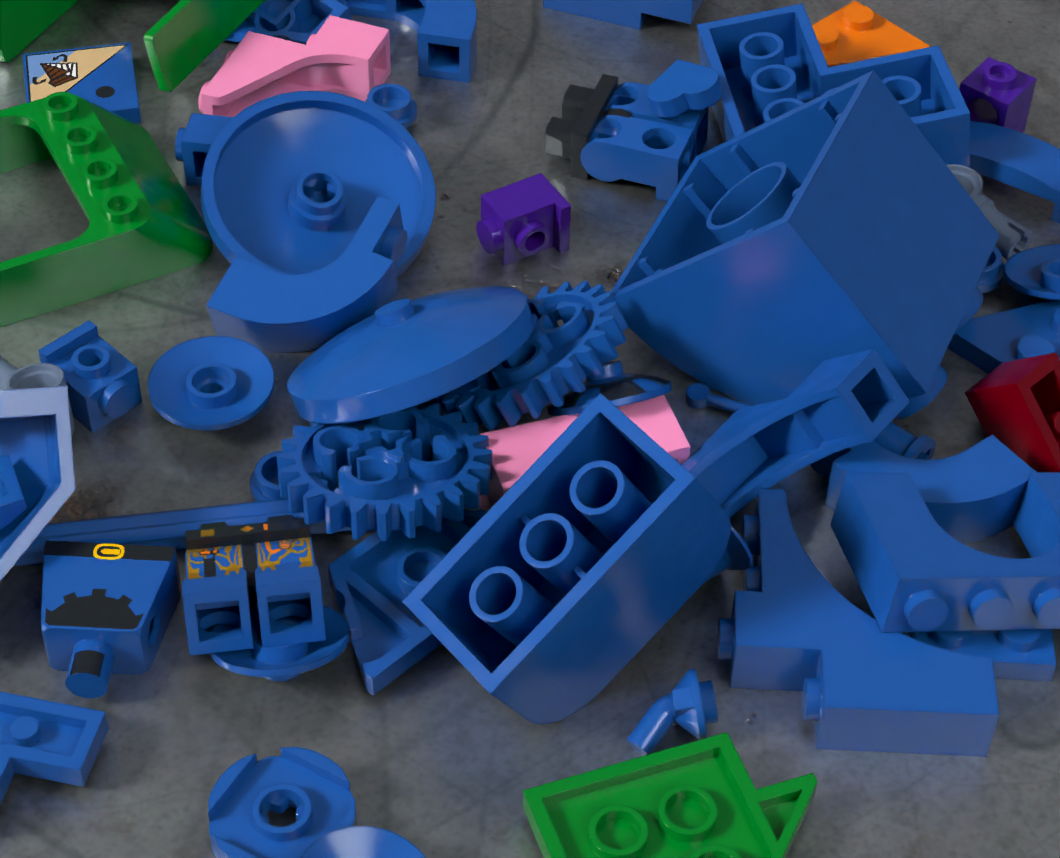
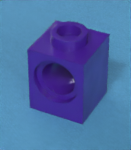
M988 57L960 82L959 90L969 109L970 121L998 125L1023 133L1037 78L1015 69L1008 63L999 62Z

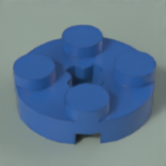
M300 747L280 748L281 756L266 757L257 761L256 753L241 758L220 776L208 799L209 836L215 857L299 858L314 841L323 835L340 828L356 826L355 799L350 791V782L344 771L338 764L323 754ZM289 806L297 809L296 822L285 827L270 825V819L266 816L270 810L281 814Z

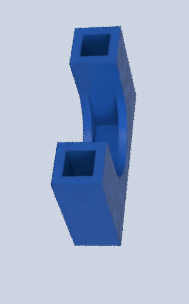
M1031 472L1012 523L1032 557L1023 559L1004 558L986 554L950 536L938 525L931 515L909 473H846L830 526L882 632L1060 629V472Z

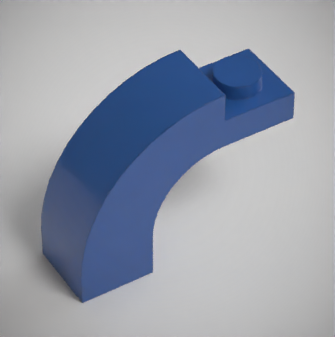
M337 0L349 8L351 15L396 21L414 29L417 32L418 76L465 83L471 82L477 58V10L474 0Z
M377 196L347 249L327 266L312 272L282 274L235 257L206 305L216 335L237 338L267 352H304L319 349L344 330L374 315L377 309L392 302L399 291L395 263L400 259L407 242V231L403 229L400 204Z
M994 435L987 437L957 455L942 459L925 460L909 458L893 453L872 441L846 448L810 464L814 471L820 475H825L829 479L825 505L833 512L835 511L846 473H909L938 525L963 544L989 538L1013 526L1012 523L1031 472H1036Z

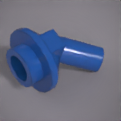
M688 669L676 687L671 690L670 694L660 697L650 706L626 739V742L641 755L651 754L674 722L675 725H680L696 738H706L705 724L718 723L717 706L711 680L698 682L696 669Z

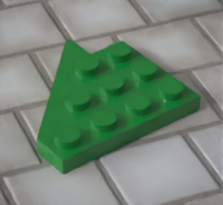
M728 732L525 789L523 790V809L543 858H787L814 800L818 781L814 773H810L756 789Z

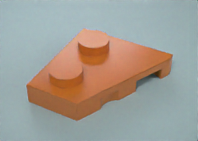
M857 1L849 3L812 25L828 67L930 47V45Z

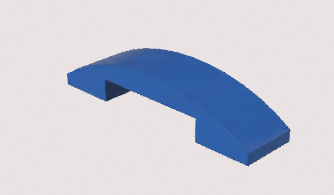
M970 121L969 168L979 174L1054 202L1051 220L1060 224V149L1033 136L1010 128Z

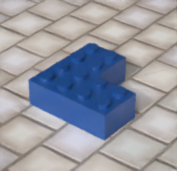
M803 3L697 24L700 65L717 71L723 89L722 97L712 106L723 142L733 139L874 70L946 165L957 164L970 167V112L939 45L828 67Z

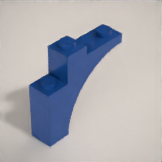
M758 488L755 515H743L741 538L746 543L751 555H753V566L744 570L743 591L734 592L731 618H719L717 659L729 660L730 688L803 691V719L815 721L817 749L987 757L999 718L992 657H978L953 652L923 643L899 632H882L877 621L838 592L818 571L806 554L790 519L785 490Z

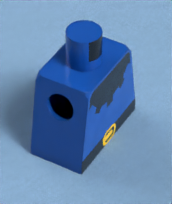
M46 540L43 559L41 629L49 666L57 671H68L65 685L71 693L82 698H99L107 693L111 674L142 675L150 670L181 598L182 586L176 547Z

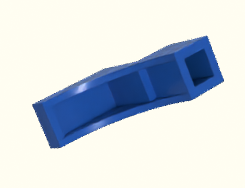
M876 349L827 359L786 399L739 408L682 466L701 483L727 513L729 518H731L736 512L757 497L758 488L769 489L789 475L826 456L859 444L872 442L910 401Z

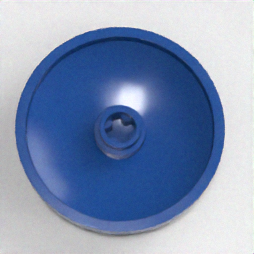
M297 91L283 93L256 102L234 116L222 128L209 148L203 167L201 184L203 217L212 240L230 263L233 262L235 257H238L267 270L282 274H302L323 268L336 260L347 249L377 196H381L400 204L403 229L407 231L405 249L400 259L395 263L396 276L398 278L414 263L427 241L434 217L436 204L434 177L430 164L417 141L398 121L384 111L362 100L343 94L324 91Z
M487 286L435 293L413 300L399 299L380 307L375 311L374 315L344 330L308 356L290 375L287 389L298 415L310 422L334 424L383 416L439 397L487 373L522 347L531 336L535 322L525 295L511 287Z

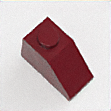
M1056 352L1003 362L964 392L987 437L994 435L1036 472H1060V359Z

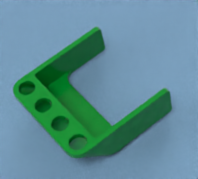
M0 0V62L9 63L79 0ZM265 0L179 1L144 35L145 47L158 89L160 91L172 92Z
M55 92L42 99L0 110V174L53 158L90 222L88 229L81 236L71 241L0 262V327L195 266L204 262L211 255L213 241L204 220L149 132L142 126L69 92Z

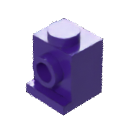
M542 173L525 178L481 195V221H478L476 226L478 239L483 249L488 254H494L503 266L551 247L562 253L569 250L571 205Z

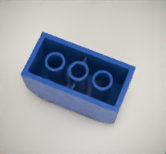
M600 393L402 602L492 696L534 724H550L572 715L595 698L711 575L725 552L730 537L731 523L727 513L688 470Z

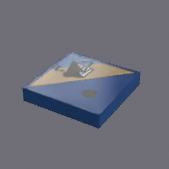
M130 42L23 54L26 103L45 98L55 92H69L136 124L141 123Z

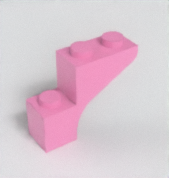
M332 15L327 18L317 34H312L309 37L306 45L248 31L238 46L227 53L222 67L212 80L204 83L199 94V111L208 115L234 117L256 102L283 93L297 91L332 92L365 102L369 91L378 85L384 84L391 73L390 31L386 28Z

